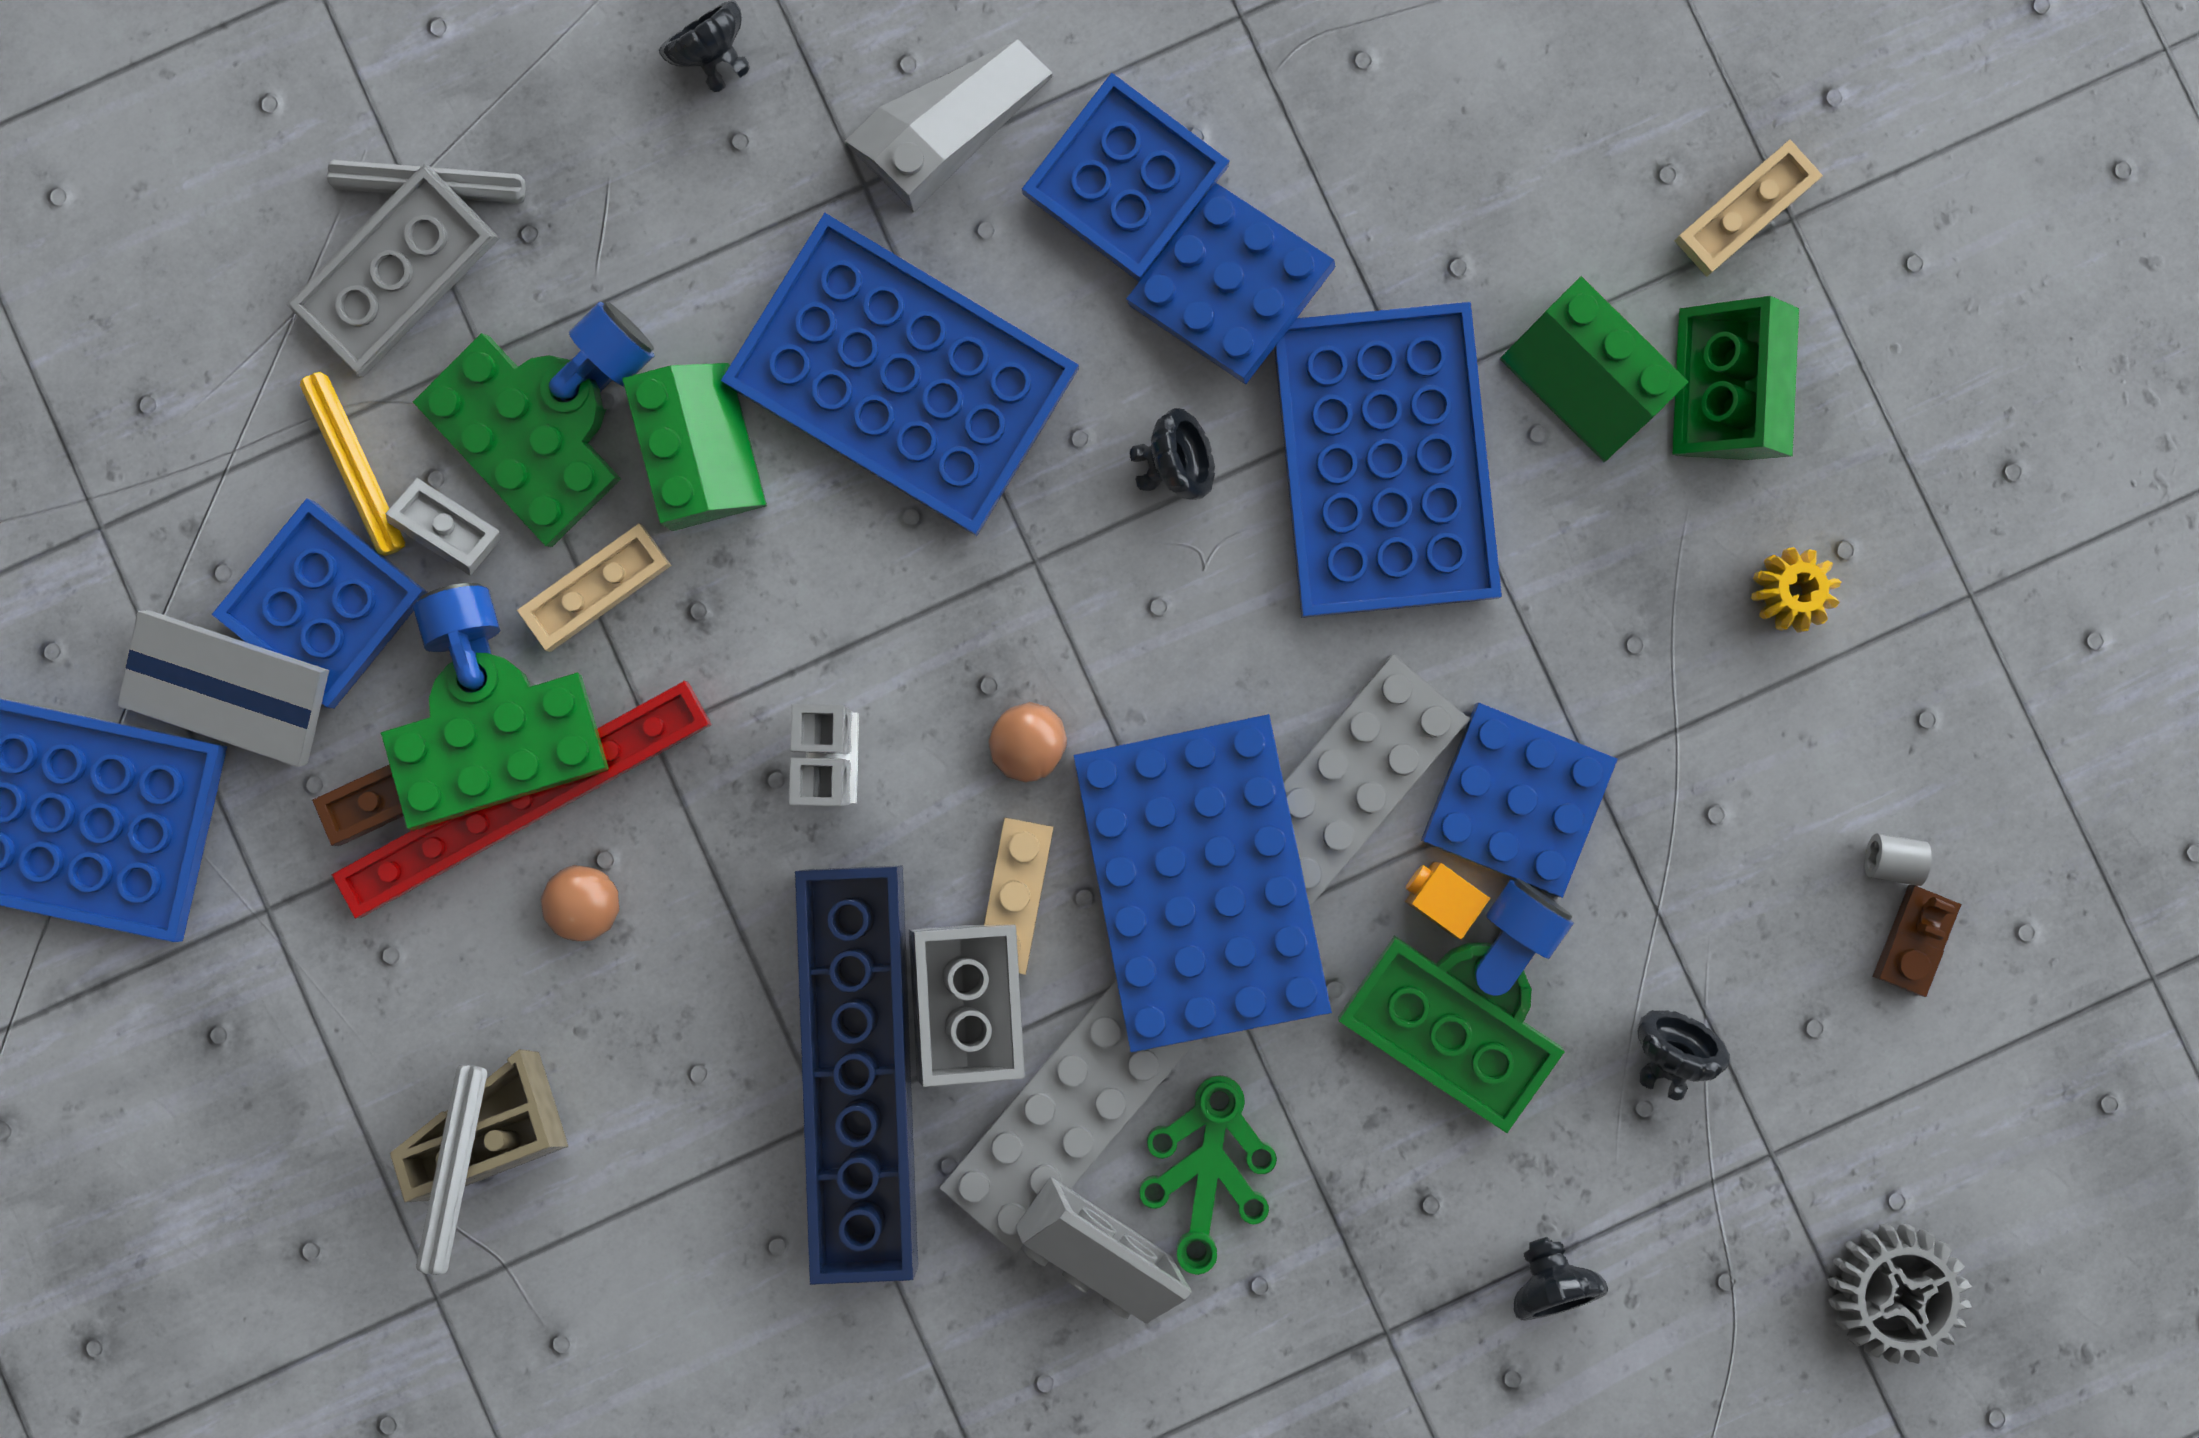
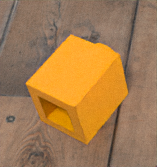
M1432 862L1429 868L1421 865L1405 888L1411 892L1405 903L1451 936L1461 940L1491 899L1440 862Z

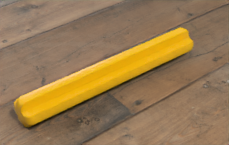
M322 372L304 377L300 381L302 392L376 552L380 555L388 556L402 550L405 547V541L400 530L387 523L385 513L389 510V506L329 377Z

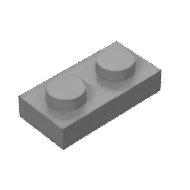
M418 478L385 513L387 523L470 576L501 540L498 529Z

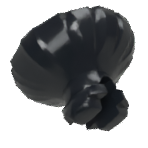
M734 0L724 2L714 8V10H710L702 15L698 20L686 25L683 30L671 36L661 45L659 54L671 65L679 67L701 66L705 74L708 75L706 83L713 92H719L726 87L721 74L716 69V65L723 61L731 64L734 72L740 78L746 75L750 69L749 62L745 57H738L737 52L732 47L742 21L741 9L737 2Z
M1174 408L1157 420L1151 436V446L1148 447L1145 444H1140L1130 449L1131 461L1141 462L1148 460L1149 469L1147 473L1135 478L1137 487L1140 490L1152 491L1160 485V482H1164L1169 490L1189 500L1201 499L1212 490L1215 463L1211 454L1212 449L1209 439L1205 436V432L1197 419L1184 409Z
M1652 1010L1641 1017L1637 1030L1638 1039L1644 1053L1651 1060V1063H1648L1641 1069L1640 1083L1642 1086L1653 1089L1656 1080L1664 1077L1672 1081L1668 1090V1097L1678 1101L1682 1100L1687 1092V1080L1693 1082L1712 1080L1728 1067L1730 1054L1724 1042L1710 1028H1706L1703 1023L1693 1018L1689 1019L1686 1015L1676 1011L1670 1012L1669 1010Z
M1548 1237L1529 1243V1250L1523 1253L1525 1260L1530 1263L1532 1277L1515 1296V1316L1520 1320L1527 1321L1583 1306L1606 1296L1608 1292L1607 1283L1600 1274L1593 1270L1570 1265L1568 1259L1563 1255L1565 1252L1563 1243L1553 1242Z

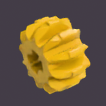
M1795 547L1783 550L1781 558L1776 555L1767 557L1764 560L1767 571L1756 572L1753 576L1755 582L1764 588L1752 593L1751 599L1757 602L1765 600L1767 605L1760 611L1759 617L1767 619L1776 615L1775 628L1777 630H1786L1792 624L1798 633L1808 631L1811 622L1816 625L1824 624L1828 620L1825 609L1836 608L1840 603L1836 597L1829 594V590L1840 587L1842 583L1839 579H1827L1826 573L1831 570L1833 563L1827 560L1816 565L1817 552L1815 550L1809 549L1799 555ZM1800 584L1802 595L1792 596L1789 591V585L1795 586Z

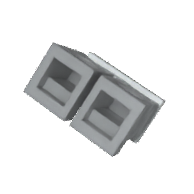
M791 704L790 751L806 752V758H790L789 805L844 806L850 803H857L859 713H852V710L844 705Z

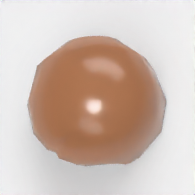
M1032 702L1014 706L1005 711L993 726L989 739L993 763L1006 777L1022 782L1037 781L1049 775L1059 763L1067 746V737L1062 720L1049 707Z
M577 865L566 867L552 876L546 884L541 896L543 919L555 934L571 941L594 940L610 930L619 912L618 890L609 879V876L598 869Z

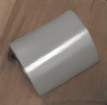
M1878 833L1874 834L1867 845L1864 868L1866 875L1870 878L1922 886L1928 878L1931 869L1932 850L1928 842Z

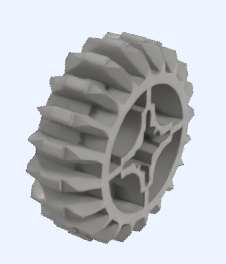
M1887 1223L1880 1224L1878 1237L1867 1229L1861 1230L1863 1245L1860 1247L1851 1241L1845 1243V1248L1851 1256L1847 1261L1842 1258L1833 1259L1834 1265L1842 1270L1841 1277L1834 1276L1827 1280L1829 1285L1839 1290L1840 1293L1832 1296L1828 1301L1831 1307L1841 1311L1835 1318V1321L1842 1329L1849 1330L1847 1338L1856 1346L1864 1345V1351L1874 1358H1879L1883 1354L1884 1359L1894 1364H1899L1902 1356L1912 1364H1919L1921 1350L1930 1357H1939L1936 1344L1939 1340L1947 1345H1955L1952 1335L1948 1332L1952 1326L1960 1329L1967 1328L1965 1322L1957 1317L1959 1310L1973 1308L1969 1300L1960 1296V1293L1972 1286L1969 1280L1962 1276H1957L1965 1266L1961 1260L1950 1257L1952 1249L1947 1243L1941 1240L1935 1242L1934 1234L1925 1229H1921L1916 1233L1913 1226L1905 1223L1900 1224L1897 1230ZM1902 1255H1914L1920 1257L1926 1266L1918 1270L1911 1267L1902 1271L1901 1268L1892 1263L1891 1258ZM1873 1274V1283L1871 1287L1866 1291L1868 1282ZM1898 1283L1905 1286L1904 1290H1899L1903 1293L1899 1299L1901 1304L1894 1300V1296H1899L1895 1293L1897 1288H1899ZM1931 1297L1929 1306H1928L1927 1310L1925 1311L1926 1303H1927L1928 1299ZM1897 1316L1906 1322L1908 1327L1899 1330H1882L1876 1328L1872 1321L1879 1317L1887 1320Z

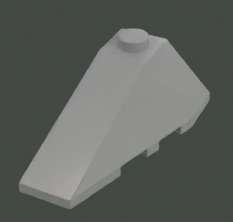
M1017 39L880 106L845 140V144L915 212L1053 77L1052 72Z

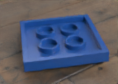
M1111 73L1023 186L1022 194L1139 282L1214 183H1217L1227 170L1230 161L1115 74Z
M1215 182L1126 299L1130 307L1246 385L1336 266L1333 258Z
M306 498L212 615L247 643L328 669L329 674L322 704L327 708L335 709L413 613V606L417 603V600L428 592L385 557L378 554L375 549L319 504Z
M1476 703L1421 841L1513 879L1518 878L1535 888L1563 898L1618 759L1484 704Z

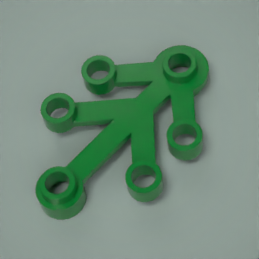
M1223 1075L1211 1076L1205 1079L1196 1090L1195 1106L1170 1125L1153 1128L1147 1137V1146L1150 1153L1157 1158L1164 1159L1174 1154L1179 1141L1205 1125L1202 1145L1162 1175L1146 1177L1139 1187L1142 1203L1149 1208L1157 1209L1167 1203L1171 1193L1198 1174L1189 1232L1180 1237L1176 1246V1254L1180 1266L1186 1272L1195 1275L1208 1272L1217 1260V1248L1209 1233L1218 1177L1237 1202L1239 1214L1245 1222L1253 1225L1259 1224L1267 1218L1269 1213V1205L1266 1198L1261 1193L1252 1190L1223 1150L1226 1128L1246 1151V1162L1254 1173L1267 1174L1274 1169L1277 1162L1276 1153L1271 1145L1261 1141L1242 1116L1245 1098L1241 1087L1235 1080ZM1218 1091L1226 1093L1229 1097L1228 1104L1222 1109H1216L1210 1105V1097ZM1162 1133L1169 1135L1172 1139L1171 1146L1164 1151L1157 1150L1152 1143L1154 1137ZM1259 1149L1267 1150L1270 1153V1160L1264 1166H1256L1252 1163V1155ZM1155 1183L1161 1185L1164 1189V1194L1160 1199L1150 1200L1146 1197L1145 1190L1148 1185ZM1251 1199L1259 1200L1263 1204L1262 1211L1256 1216H1249L1244 1212L1246 1202ZM1195 1241L1203 1243L1206 1247L1205 1253L1199 1258L1190 1257L1186 1252L1190 1243Z

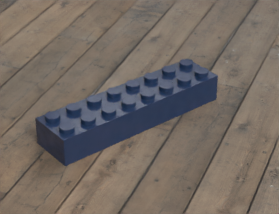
M903 865L795 871L810 1285L913 1280L918 1269Z

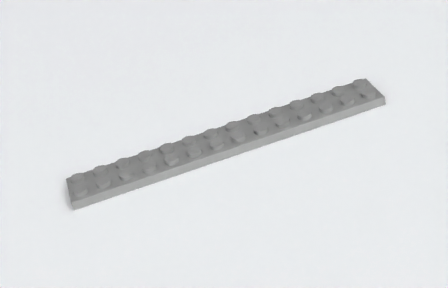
M1394 654L1389 657L1284 781L1310 907L1470 719ZM1115 979L939 1188L1016 1254L1023 1246L1016 1225L1049 1178H1054L1071 1190L1197 1040L1131 1052L1117 979Z

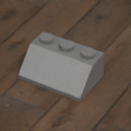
M971 925L909 929L918 1082L923 1087L1025 1079L1016 925Z
M1052 1177L1049 1178L1016 1225L1023 1244L1021 1249L1029 1258L1042 1266H1046L1050 1261L1064 1270L1062 1276L1072 1286L1084 1293H1087L1090 1288L1105 1297L1103 1299L1104 1304L1124 1319H1128L1132 1314L1144 1323H1148L1186 1301L1192 1293L1171 1255Z

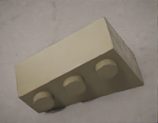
M519 1049L507 1059V1063L486 1079L465 1186L569 1147L539 1052ZM448 1110L440 1112L390 1153L404 1202L430 1200Z

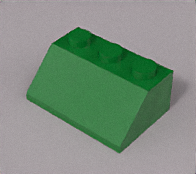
M1582 276L1500 358L1603 462L1607 461L1644 427L1689 382Z
M1773 296L1679 308L1676 369L1689 382L1675 395L1672 455L1735 460L1793 456L1799 308Z
M729 363L670 365L622 378L660 524L671 531L767 506L738 392L721 381L730 366Z

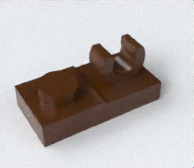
M390 765L384 766L312 800L331 846L346 844L404 816Z
M1908 885L1872 977L1918 996L1927 997L1962 904L1921 887Z

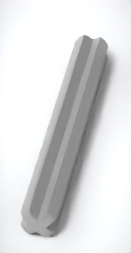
M333 160L328 164L327 180L337 190L394 194L421 166ZM431 167L461 199L517 204L524 201L525 179L519 174Z
M459 1065L456 1069L416 1263L417 1270L425 1274L440 1275L448 1270L488 1074L487 1070L482 1067Z

